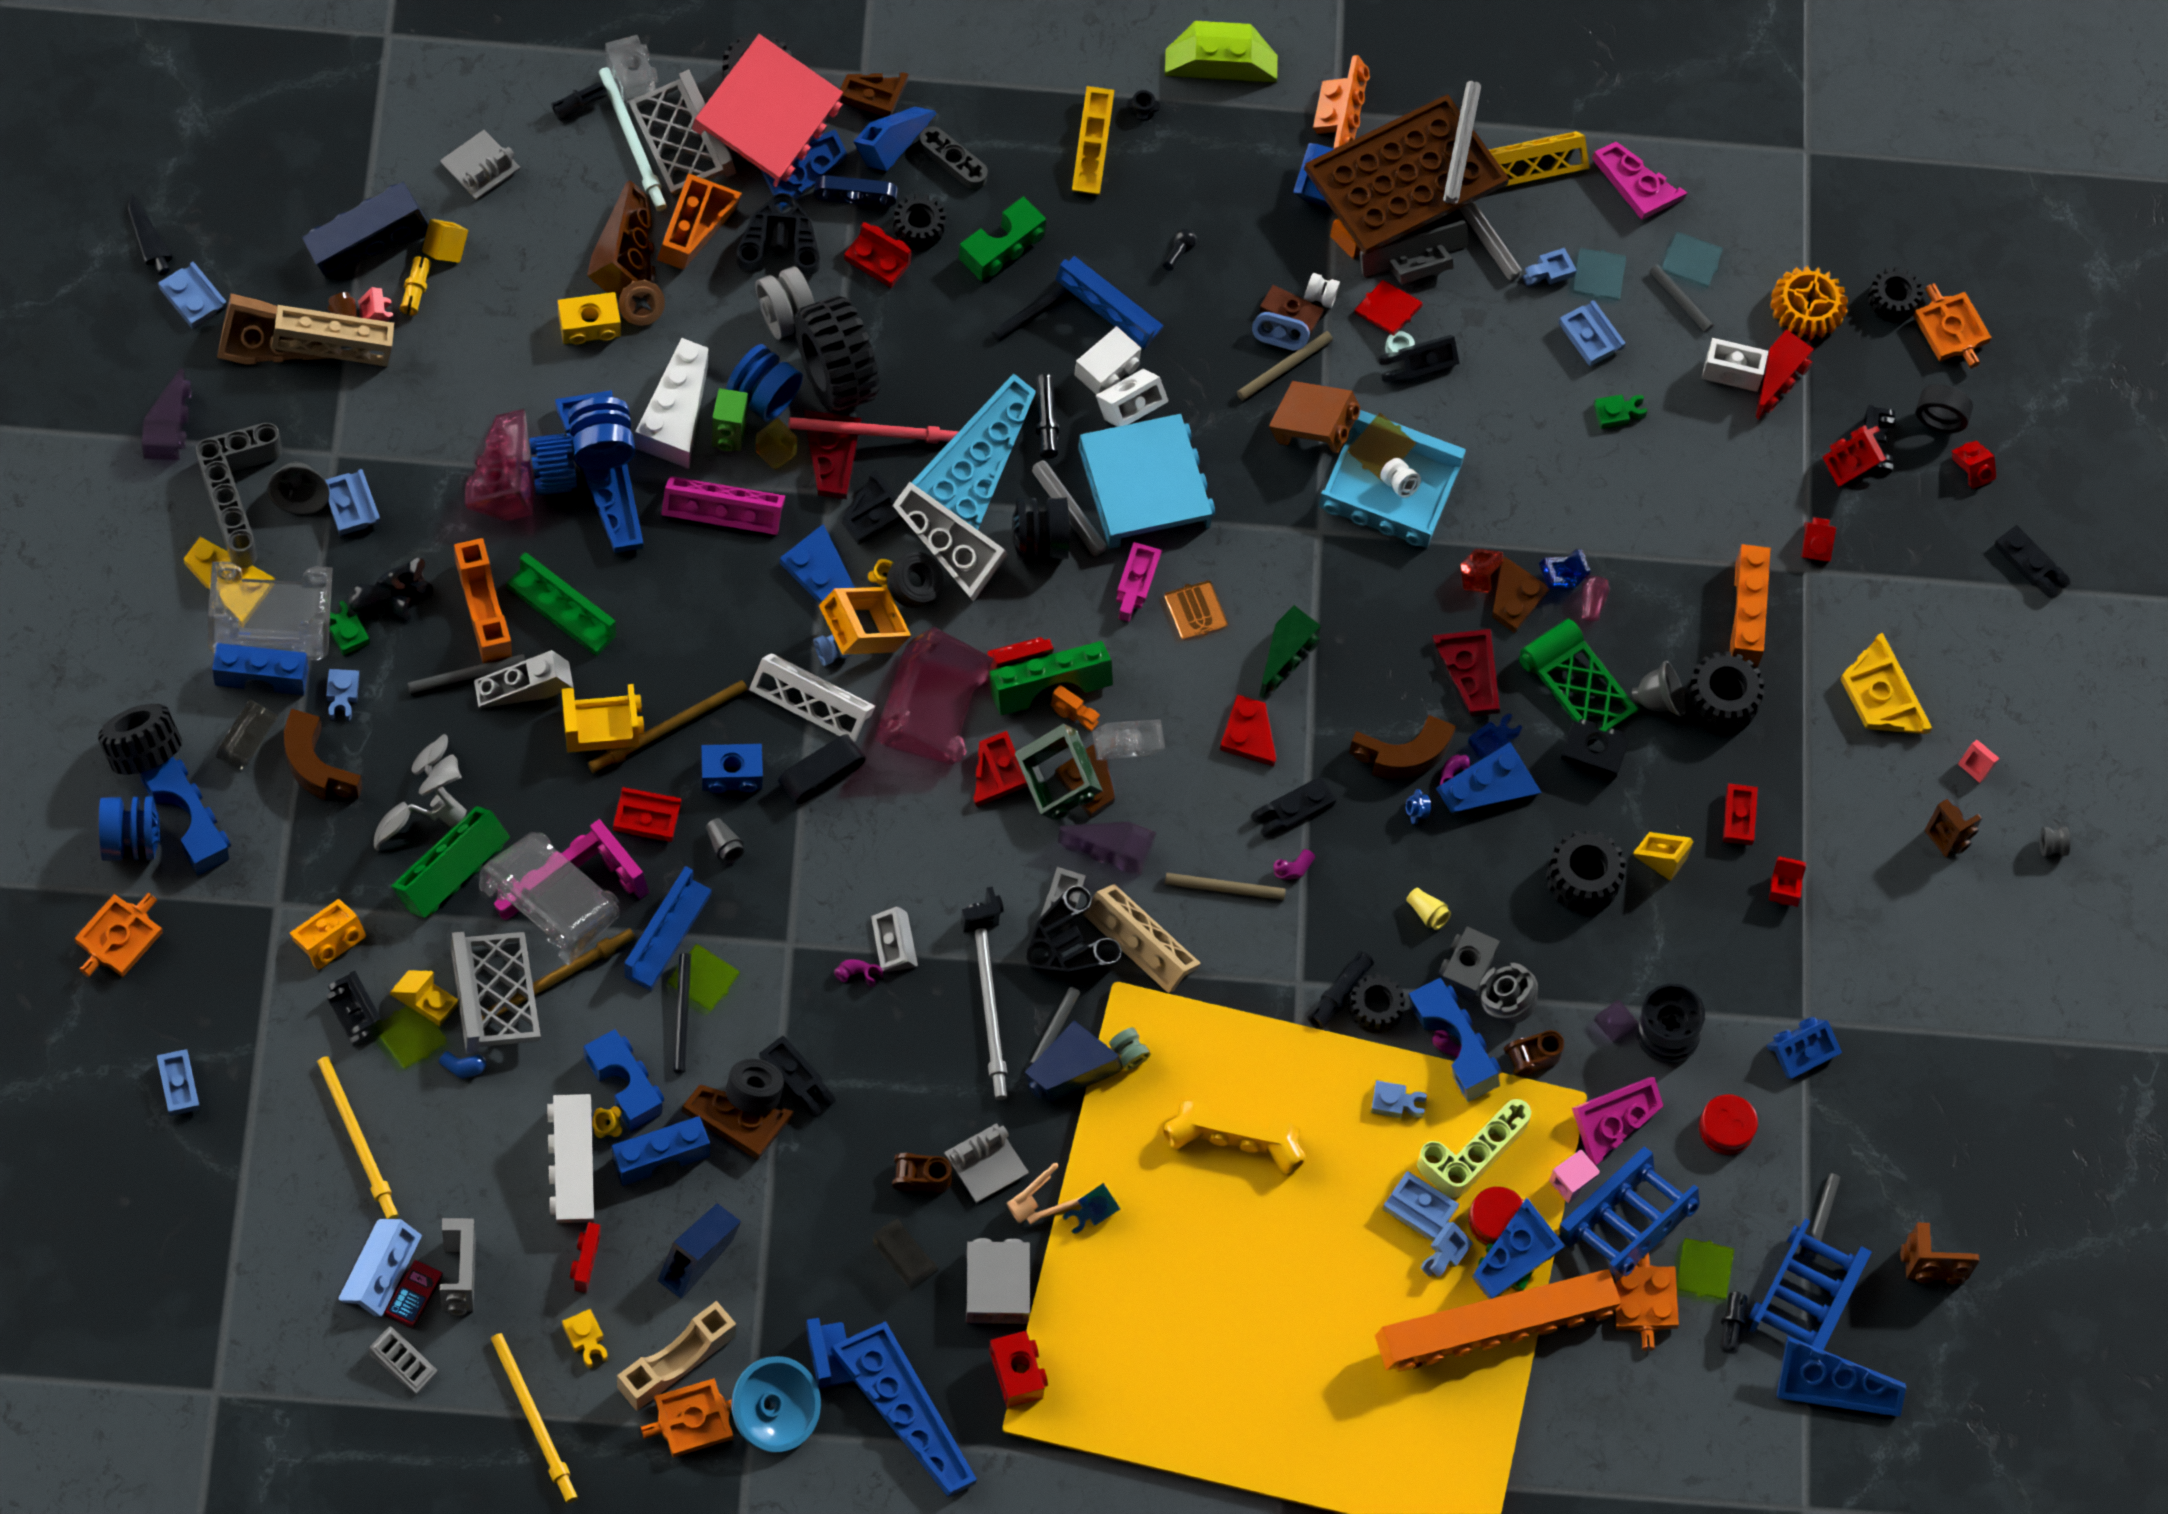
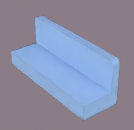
M378 1219L339 1296V1300L343 1303L358 1304L373 1316L382 1317L422 1235L401 1219Z

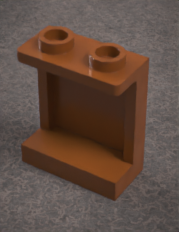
M1292 381L1269 428L1278 444L1288 445L1292 437L1326 442L1332 452L1339 453L1343 443L1348 439L1352 425L1360 415L1361 407L1351 390Z

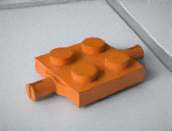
M1935 283L1928 285L1925 291L1932 302L1928 306L1915 310L1913 317L1940 362L1954 356L1963 355L1970 369L1977 367L1981 362L1973 350L1990 343L1992 337L1966 292L1943 297Z
M147 893L136 906L125 902L114 894L74 938L75 943L86 950L91 956L79 970L87 977H90L101 964L124 977L163 933L162 928L151 921L146 914L157 902V899L153 895L151 896L150 893Z
M1648 1252L1628 1276H1623L1616 1283L1614 1282L1621 1304L1615 1309L1616 1330H1633L1641 1333L1643 1351H1647V1339L1649 1340V1351L1655 1350V1332L1662 1329H1678L1679 1327L1675 1266L1656 1267L1650 1265Z
M715 1378L654 1396V1402L658 1411V1422L640 1426L643 1439L662 1434L668 1442L673 1458L733 1440V1433L729 1424V1413H732V1399L725 1401V1398L719 1393Z

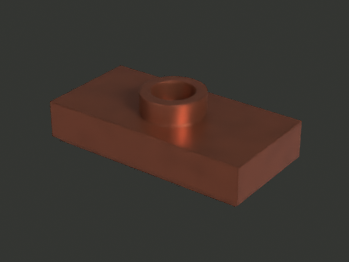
M1272 285L1260 305L1259 311L1262 313L1271 312L1303 321L1308 326L1311 335L1322 317L1324 309Z

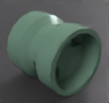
M1133 1027L1121 1031L1109 1042L1112 1050L1115 1053H1119L1125 1070L1138 1067L1151 1055L1146 1045L1140 1043V1036Z

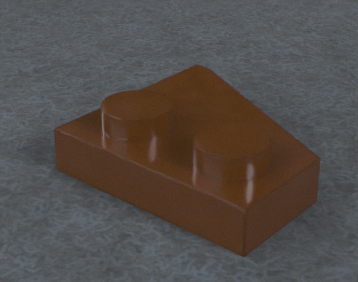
M902 72L899 73V77L883 78V73H871L870 75L847 74L840 88L843 92L840 103L883 117L890 116L908 82L909 74Z
M1101 739L1085 749L1103 790L1095 795L1094 800L1090 803L1080 805L1090 818L1112 805L1115 801L1105 748ZM1074 758L1055 769L1054 775L1069 793L1084 784Z

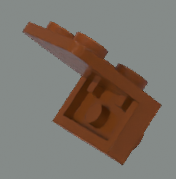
M1917 1222L1913 1231L1908 1233L1905 1244L1901 1245L1900 1256L1901 1262L1906 1263V1279H1916L1919 1283L1946 1280L1949 1284H1961L1969 1279L1980 1262L1978 1254L1931 1252L1930 1223Z

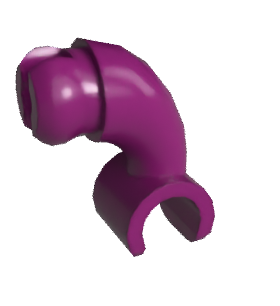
M1457 754L1445 762L1441 770L1439 786L1453 778L1452 775L1454 773L1464 771L1470 767V760L1467 755L1459 756Z
M857 959L841 962L834 971L836 978L842 982L848 981L850 976L862 973L865 975L866 984L870 987L876 986L875 980L870 977L871 974H877L880 978H883V971L879 965H870Z
M1437 1030L1432 1039L1433 1045L1439 1051L1455 1056V1059H1457L1462 1045L1458 1046L1452 1042L1445 1030Z

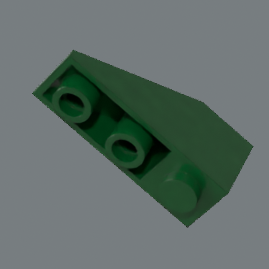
M1295 605L1275 624L1259 694L1262 698L1269 691L1275 692L1283 682L1284 678L1282 677L1288 671L1291 673L1295 671L1306 651L1311 653L1321 640L1319 638L1321 625Z

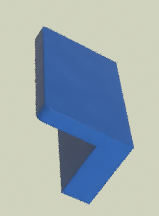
M819 1318L807 1320L806 1333L818 1389L853 1383L854 1380L830 1351L832 1345L847 1339L844 1324L838 1322L821 1326Z

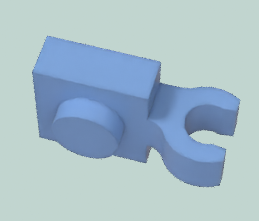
M1562 248L1540 255L1537 261L1538 264L1526 267L1525 271L1527 274L1523 275L1522 278L1527 287L1539 283L1544 278L1547 279L1550 285L1575 277L1577 270L1566 249Z
M1447 1222L1430 1245L1436 1252L1422 1263L1421 1270L1427 1276H1431L1434 1273L1437 1277H1440L1447 1265L1457 1266L1473 1242L1454 1222Z

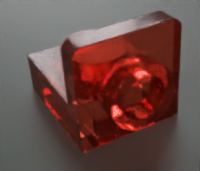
M1476 548L1461 562L1463 589L1488 593L1492 589L1490 575L1503 563L1502 552Z

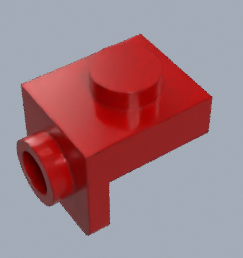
M1977 440L1951 450L1952 460L1968 473V483L1972 489L1996 479L1995 456Z
M1813 517L1812 522L1805 521L1801 557L1831 562L1836 527L1829 525V519Z
M1781 856L1777 857L1771 877L1769 901L1798 907L1801 899L1806 862Z

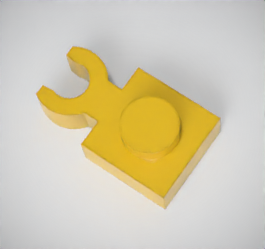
M591 1309L562 1321L563 1329L574 1351L577 1352L584 1349L583 1358L587 1368L593 1367L592 1360L590 1359L592 1354L597 1353L601 1355L604 1362L608 1360L605 1347L597 1344V1342L604 1340V1336Z

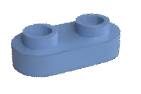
M1271 312L1259 314L1252 325V332L1256 339L1289 350L1302 349L1310 337L1309 328L1303 321ZM1270 322L1273 329H1265L1263 323ZM1291 330H1298L1301 336L1293 337Z

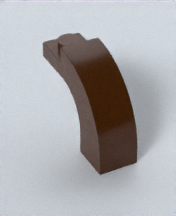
M291 708L284 730V745L288 767L295 780L306 791L323 800L327 799L330 790L340 797L349 798L351 796L359 799L363 789L361 775L331 767L323 763L314 752L322 731L320 717Z
M1428 715L1420 734L1414 740L1400 745L1387 744L1356 731L1351 742L1349 754L1354 755L1361 762L1373 763L1372 775L1394 780L1416 777L1431 770L1441 761L1452 742L1456 726Z

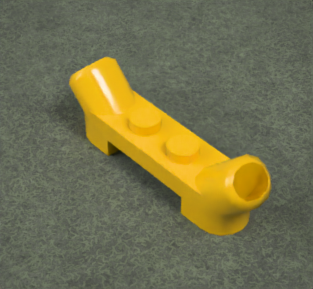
M1184 1101L1179 1105L1177 1117L1167 1122L1163 1128L1165 1139L1171 1147L1176 1149L1183 1147L1196 1138L1210 1140L1212 1144L1218 1146L1229 1144L1238 1146L1245 1152H1265L1272 1156L1283 1173H1291L1297 1170L1305 1161V1154L1297 1144L1300 1129L1296 1125L1285 1121L1271 1119L1268 1130L1209 1117L1211 1105Z

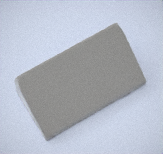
M896 906L871 916L882 971L890 972L918 966L907 912Z

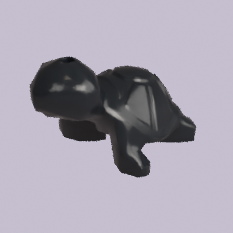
M416 557L402 566L385 572L376 580L374 585L363 583L356 585L352 588L348 598L349 608L354 612L368 613L381 604L401 619L410 620L411 615L408 612V607L420 594L431 595L433 593V586L425 581L422 571L425 568V561L420 557Z

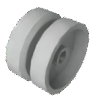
M793 266L780 271L778 280L774 276L769 275L755 282L758 303L771 333L778 340L793 335L795 330V314L800 308L815 303L803 274L797 267Z

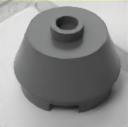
M1510 963L1511 966L1502 967L1498 970L1493 967L1484 975L1480 983V1002L1483 1009L1493 1017L1510 1024L1519 1023L1529 1018L1537 1005V979L1532 972L1518 963Z

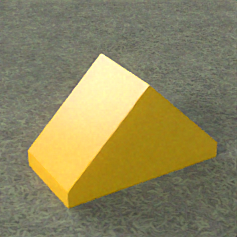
M1649 832L1633 852V855L1671 881L1687 860L1693 840L1689 837Z

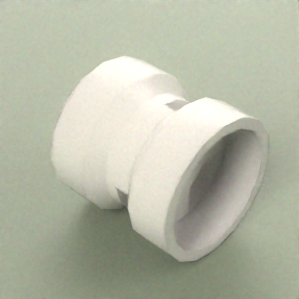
M1313 272L1304 300L1310 302L1318 301L1324 307L1331 309L1338 294L1340 281L1334 279L1328 281L1323 279L1322 275Z
M1400 458L1388 461L1380 474L1381 480L1387 486L1393 487L1394 492L1402 498L1413 495L1421 483L1420 475L1413 469H1409V466Z

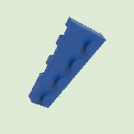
M1787 1336L1776 1393L1777 1398L1901 1417L1906 1392L1905 1383Z

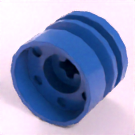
M759 344L752 348L734 368L726 389L748 393L750 410L766 422H770L777 418L795 398L801 387L803 374L786 361L780 363V357L776 353H771L768 347L764 344Z
M594 397L577 403L569 410L568 422L570 434L573 437L574 461L579 467L595 471L609 470L621 467L630 462L635 456L634 438L630 430L629 406L625 401L614 397Z
M153 796L145 797L144 810H140L139 797H133L130 811H125L121 797L100 798L99 841L102 861L123 860L126 847H131L134 860H140L141 846H145L147 860L156 859V851L160 842V818Z

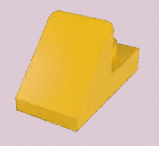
M408 970L390 991V995L440 1027L458 1006V999L433 983L434 972Z

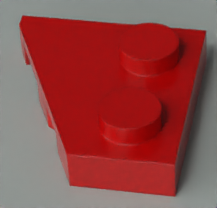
M1237 694L1220 745L1221 751L1275 766L1276 753L1266 703Z
M1007 731L979 741L976 790L973 798L976 807L1028 787L1015 756V748Z

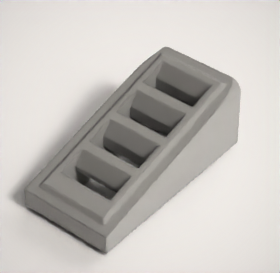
M391 1326L369 1347L370 1356L416 1395L438 1373V1370ZM391 1343H394V1346L386 1354H384L383 1351ZM402 1350L404 1354L394 1363L392 1359ZM410 1359L414 1360L415 1362L405 1372L401 1370ZM422 1367L424 1371L413 1382L410 1377Z

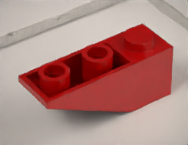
M1787 329L1769 348L1755 415L1757 419H1760L1765 412L1771 413L1779 402L1778 397L1782 393L1788 394L1796 383L1795 378L1799 374L1805 375L1813 364V361L1810 359L1814 348Z

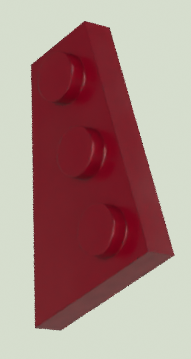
M804 410V418L861 423V418ZM807 430L818 496L847 500L859 435Z
M1491 629L1432 635L1433 642L1470 716L1499 714L1500 705Z

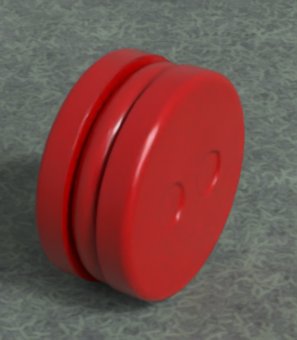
M1731 1094L1720 1095L1709 1101L1699 1120V1134L1702 1141L1709 1149L1722 1155H1734L1744 1151L1751 1144L1758 1128V1117L1753 1106L1744 1098Z
M1501 1186L1489 1187L1481 1191L1474 1198L1468 1214V1225L1472 1235L1486 1246L1488 1244H1495L1524 1202L1523 1199L1515 1191Z

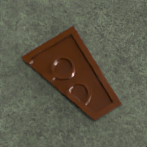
M699 1085L682 1106L681 1111L690 1118L700 1116L704 1127L756 1160L760 1159L793 1116V1111L784 1108L782 1111L773 1109L763 1114L741 1111L730 1103L725 1091L704 1085Z

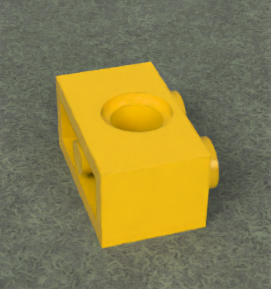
M615 292L558 300V316L563 344L572 343L578 345L586 341L598 339L607 341L621 336V321ZM586 319H594L595 321H594V322H585L584 320H586Z

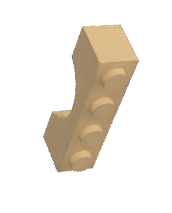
M715 1301L695 1316L687 1328L671 1344L652 1356L641 1357L618 1374V1390L633 1408L638 1411L653 1400L654 1396L661 1394L735 1338L736 1323L722 1306Z

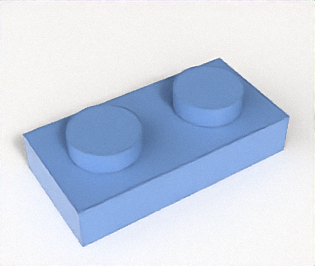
M187 1049L157 1055L169 1116L200 1110Z

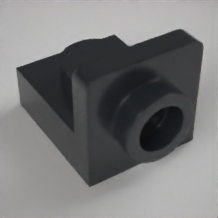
M993 886L986 888V904L974 903L962 909L961 925L964 933L999 925L1000 913H1004L1001 896H995Z

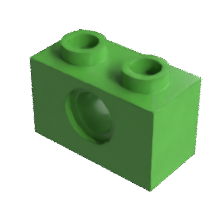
M719 388L712 418V447H718L723 451H741L747 424L748 393Z

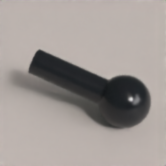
M1181 229L1175 234V246L1163 263V267L1167 271L1173 270L1184 251H1189L1196 245V235L1192 230Z

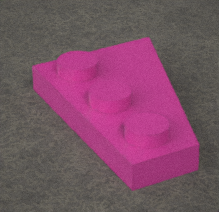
M1618 142L1611 143L1595 151L1592 156V160L1641 220L1684 200L1687 192L1682 188L1675 189L1667 183V178L1661 173L1655 174L1646 168L1643 160Z
M1648 1077L1573 1107L1574 1117L1589 1159L1595 1166L1599 1164L1610 1150L1616 1149L1624 1142L1623 1139L1634 1129L1641 1127L1664 1105L1655 1077Z

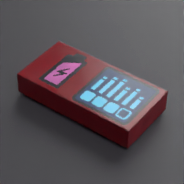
M414 1260L386 1309L385 1316L414 1329L440 1283L443 1272Z

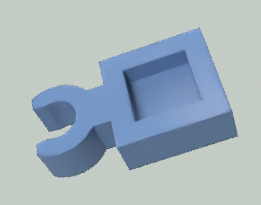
M329 669L326 698L327 701H333L329 706L330 720H334L335 712L338 710L345 711L346 721L351 720L352 710L348 702L357 703L359 671Z
M1376 1080L1371 1113L1401 1118L1404 1110L1413 1117L1421 1118L1424 1115L1425 1109L1415 1107L1414 1102H1425L1427 1094L1423 1092H1414L1411 1095L1405 1094V1085Z

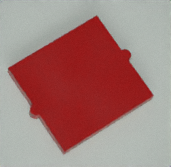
M1382 280L1371 293H1366V298L1354 309V313L1394 336L1406 323L1411 322V318L1423 306V302Z

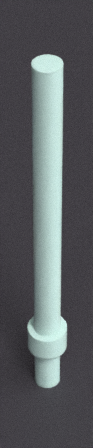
M608 67L602 68L599 71L600 77L607 89L610 101L643 177L642 185L645 192L650 194L656 210L662 211L667 205L660 191L662 186L659 178L653 174L610 69Z

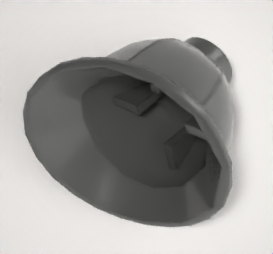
M294 461L282 466L280 470L271 476L267 485V492L271 501L280 509L293 514L306 515L317 512L329 500V486L325 479L312 467L303 462Z
M1664 661L1659 669L1645 675L1638 687L1632 688L1635 705L1641 704L1647 710L1653 712H1672L1679 717L1685 716L1687 712L1685 693L1675 670L1668 661Z

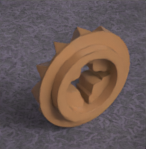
M645 279L642 281H632L631 284L623 288L618 299L622 316L628 322L638 326L649 325L655 322L662 315L665 307V298L661 289L655 283ZM633 295L639 298L647 295L646 301L651 309L640 306L635 310L637 303Z

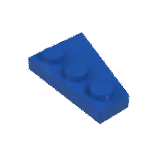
M836 129L822 134L818 140L813 138L808 144L811 146L810 151L802 161L797 159L793 164V167L796 169L787 182L781 180L778 186L774 187L775 179L761 170L773 196L779 193H786L797 200L815 185L816 178L826 176L847 158L848 153ZM784 202L777 204L781 213L790 206Z
M824 524L780 557L779 564L819 604L836 588H855Z
M1511 742L1436 788L1451 814L1542 793Z
M1526 1198L1476 1269L1472 1278L1488 1299L1496 1298L1562 1251L1565 1245L1529 1199Z

